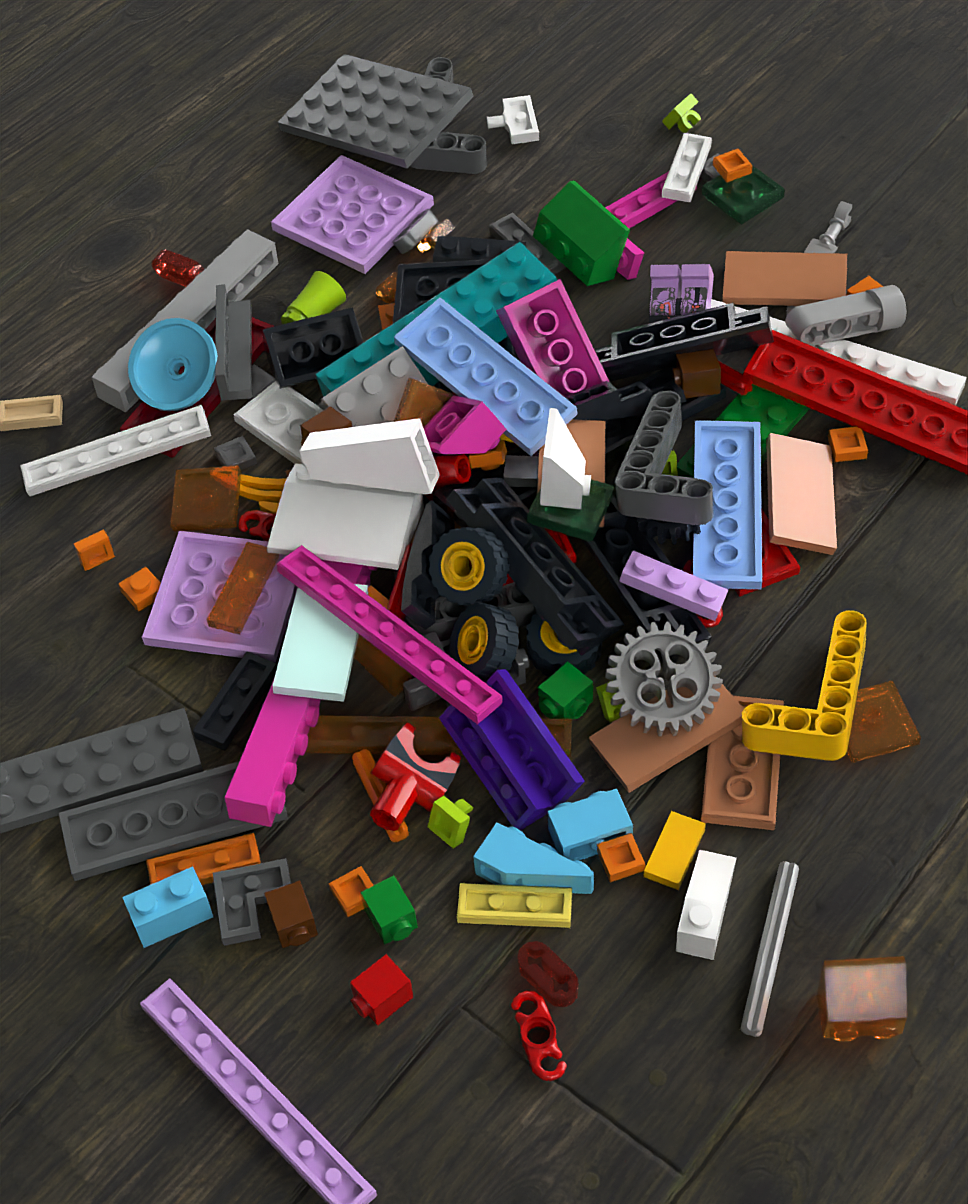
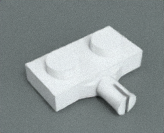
M530 95L503 99V115L487 117L488 129L505 126V129L509 132L511 144L539 141V130Z

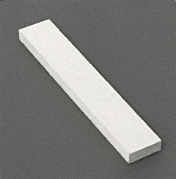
M202 405L20 465L25 489L29 496H33L209 437L211 433Z

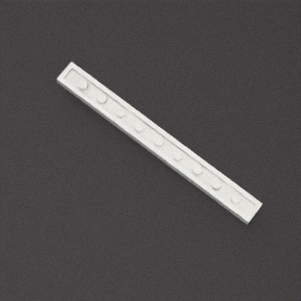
M711 299V308L726 305V303ZM734 306V307H735L736 314H737V313H741V312H745V311H749V310H746V309H743V308H739V307ZM770 317L772 330L798 340L786 326L785 321ZM843 339L813 346L955 406L966 382V377Z

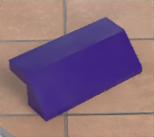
M501 669L496 670L486 684L502 695V704L478 725L452 705L444 711L439 719L512 827L521 831L548 814L549 810L566 802L585 780L508 671Z

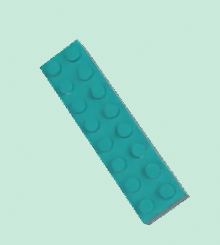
M521 242L515 244L316 373L323 397L399 349L395 344L394 336L437 299L442 298L496 343H499L508 335L496 310L557 281V277ZM411 357L430 387L439 382L435 376Z

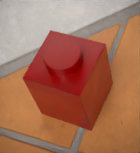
M387 954L350 982L353 998L350 1001L361 1017L366 1018L369 1015L377 1026L414 997L411 980Z

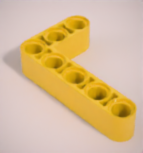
M844 611L835 618L817 710L764 703L748 705L742 711V742L745 747L758 752L827 761L841 759L846 754L866 644V618L863 614L856 611Z

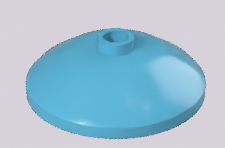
M182 318L161 320L147 328L135 342L128 362L130 383L138 397L151 407L163 411L182 410L198 402L208 392L215 379V365L218 355L212 338L201 326ZM185 366L184 372L179 375L180 367Z

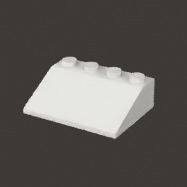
M295 463L284 484L268 541L267 552L289 555L302 545L321 560L398 570L406 546L410 544L424 512L423 494L315 480L310 478L307 468L303 464Z

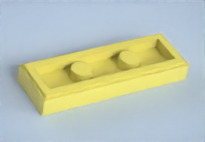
M460 883L457 922L570 928L572 888Z

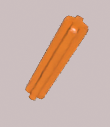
M363 749L352 755L353 764L373 805H375L385 789L386 783L370 773L376 763L370 751ZM405 821L396 831L386 830L392 842H399L409 836Z

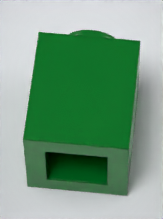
M394 875L361 892L364 910L384 945L393 940H403L414 929L418 928L415 910Z

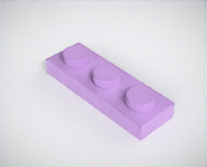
M632 551L619 580L621 583L713 621H716L728 593L726 588L635 551Z

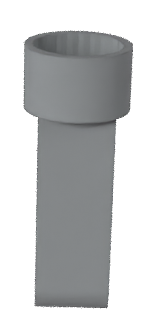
M888 285L861 293L797 306L788 313L785 323L799 341L814 346L872 332L876 333L899 328L906 320V302L897 286Z

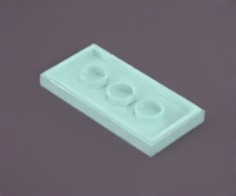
M354 584L368 594V585ZM297 588L273 682V693L344 702L359 634L300 588Z

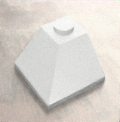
M550 408L543 455L540 505L581 509L582 495L589 496L591 475H585L586 460L558 410Z

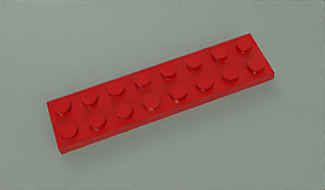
M772 330L774 342L758 346L744 370L743 377L750 378L752 384L851 426L861 428L865 432L968 475V411L774 330Z

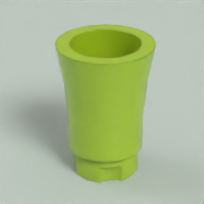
M321 271L314 272L305 288L282 315L281 323L286 324L331 313L346 301V294L343 288L330 275Z

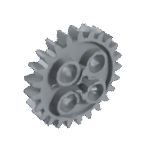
M651 622L648 633L641 626H638L636 638L628 633L625 634V645L617 643L614 649L617 656L610 655L608 664L613 668L607 669L605 678L613 681L607 684L606 691L616 693L612 697L611 705H623L619 716L624 717L631 714L630 726H635L639 721L643 722V733H647L651 726H656L658 736H662L665 727H669L673 736H676L679 725H682L689 732L693 726L692 719L701 725L705 719L703 712L711 714L714 709V705L711 702H718L720 693L715 689L721 688L723 679L714 676L720 674L722 667L721 665L711 664L717 654L716 652L705 653L708 641L705 640L697 644L695 642L696 631L692 632L688 637L683 635L684 625H680L677 631L673 632L671 631L670 623L666 622L664 629L659 631L656 624ZM655 650L661 651L663 675L665 680H670L667 693L673 705L672 708L667 707L664 680L658 677L661 666ZM673 654L681 655L686 663L675 664L670 660L669 656ZM645 660L651 665V668L641 670L635 666L634 662ZM686 687L693 692L694 696L684 698L677 693L676 689ZM652 693L657 696L659 701L649 704L642 699L641 695Z

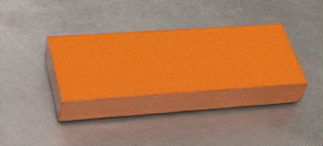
M250 833L147 859L146 863L150 885L192 866L201 885L214 882L213 873L260 864L261 860L255 834Z

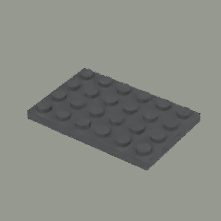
M343 54L303 97L278 121V124L283 132L408 168L474 96L471 88Z

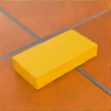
M671 811L645 867L644 877L679 890L705 832L706 823Z

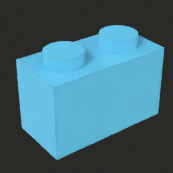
M617 789L607 792L598 791L586 799L574 803L564 802L548 811V830L558 854L571 861L597 855V844L629 833L633 835L632 821Z
M193 866L122 897L144 948L213 918L207 896Z

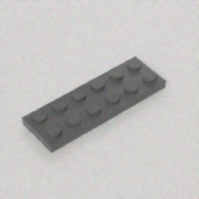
M185 708L0 763V833L59 816L60 812L203 772Z
M239 762L60 812L59 817L74 881L263 827V825L229 818L225 795ZM285 804L281 814L276 813L273 823L288 819Z

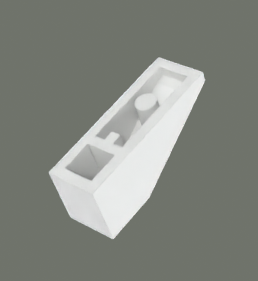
M699 850L679 922L676 952L714 960L736 863L735 857Z

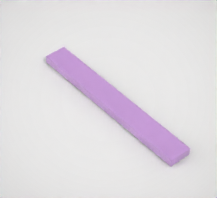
M170 978L140 1003L142 1009L327 1204H369L377 1196L376 1190Z

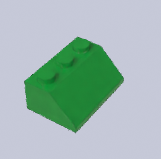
M573 180L569 181L539 212L533 237L586 286L614 279L630 229Z

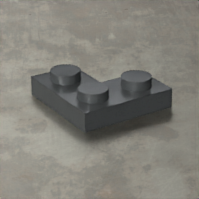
M286 858L213 873L223 945L261 938L256 905L267 903L265 892L291 884Z

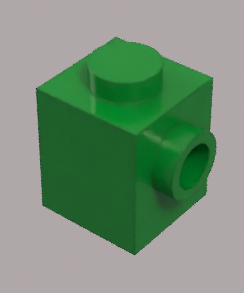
M569 662L565 663L538 687L539 708L547 718L555 719L563 726L567 725L573 718H580L586 712L588 705L593 702V681Z

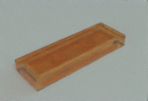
M250 542L246 543L207 618L209 627L238 635L241 634L279 558V554L268 553L266 546Z

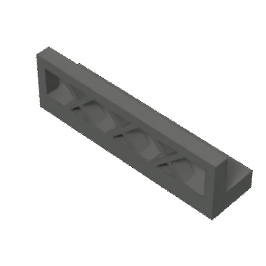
M225 284L216 285V350L218 357L215 365V376L221 401L252 398L250 300L229 302Z

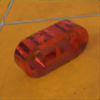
M165 249L161 250L152 260V267L160 277L185 287L198 274L204 271V268L197 261Z
M532 941L521 947L518 953V967L522 976L552 1005L566 1007L574 1003L579 992L576 974L542 942ZM532 956L537 959L541 956L542 966L545 970L543 971L535 963L529 966L528 957ZM553 977L561 985L568 982V992L565 993L561 989L554 992V981L551 978Z

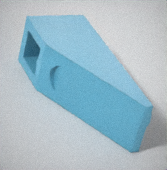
M496 822L473 856L475 874L495 885L572 888V893L591 894L594 890V872L585 863L576 859L571 861L558 854L552 846L532 841L515 827L510 826L507 828Z

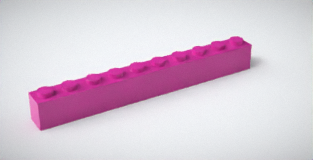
M323 560L353 584L368 585V587L370 586L372 570L376 571L378 568ZM272 682L225 795L230 819L268 827L272 826L276 813L281 814L283 811L287 785H292L295 780L299 755L303 756L306 752L309 729L317 724L319 717L318 706L321 699L274 694Z

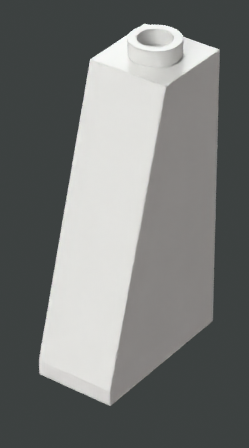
M420 418L313 432L309 434L300 449V460L303 466L307 468L310 478L315 480L418 494H431L440 476Z

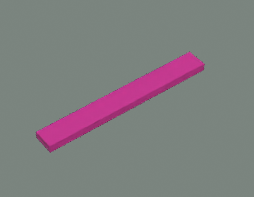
M299 546L277 563V572L477 725L502 704L501 694L304 546Z

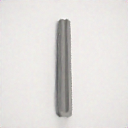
M783 861L778 867L741 1024V1031L746 1035L758 1037L762 1034L799 872V867L795 863Z

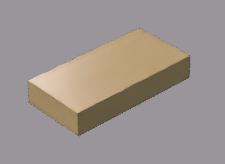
M61 395L0 401V431L62 425L63 401Z

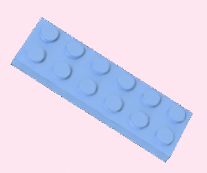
M442 298L437 299L394 336L395 344L399 348L403 346L410 357L456 395L483 401L507 429L503 434L530 456L545 444L550 408L558 410L565 424L569 423L578 414L575 405Z
M695 421L694 478L706 480L713 486L714 515L712 520L706 525H700V534L693 533V575L726 589H762L760 422Z

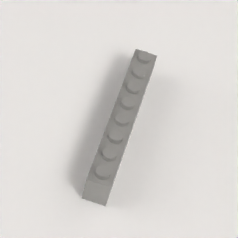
M248 229L235 239L222 254L217 256L203 272L198 274L184 290L179 292L164 309L159 311L145 327L140 329L126 345L120 348L107 363L96 371L92 376L98 398L127 412L140 399L132 388L128 374L130 353L139 336L151 325L170 318L190 320L205 330L216 318V285L225 284L229 302L241 301L279 264L275 242Z

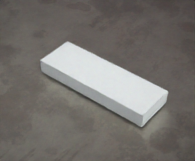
M688 133L683 134L662 188V198L691 202L711 148V137Z

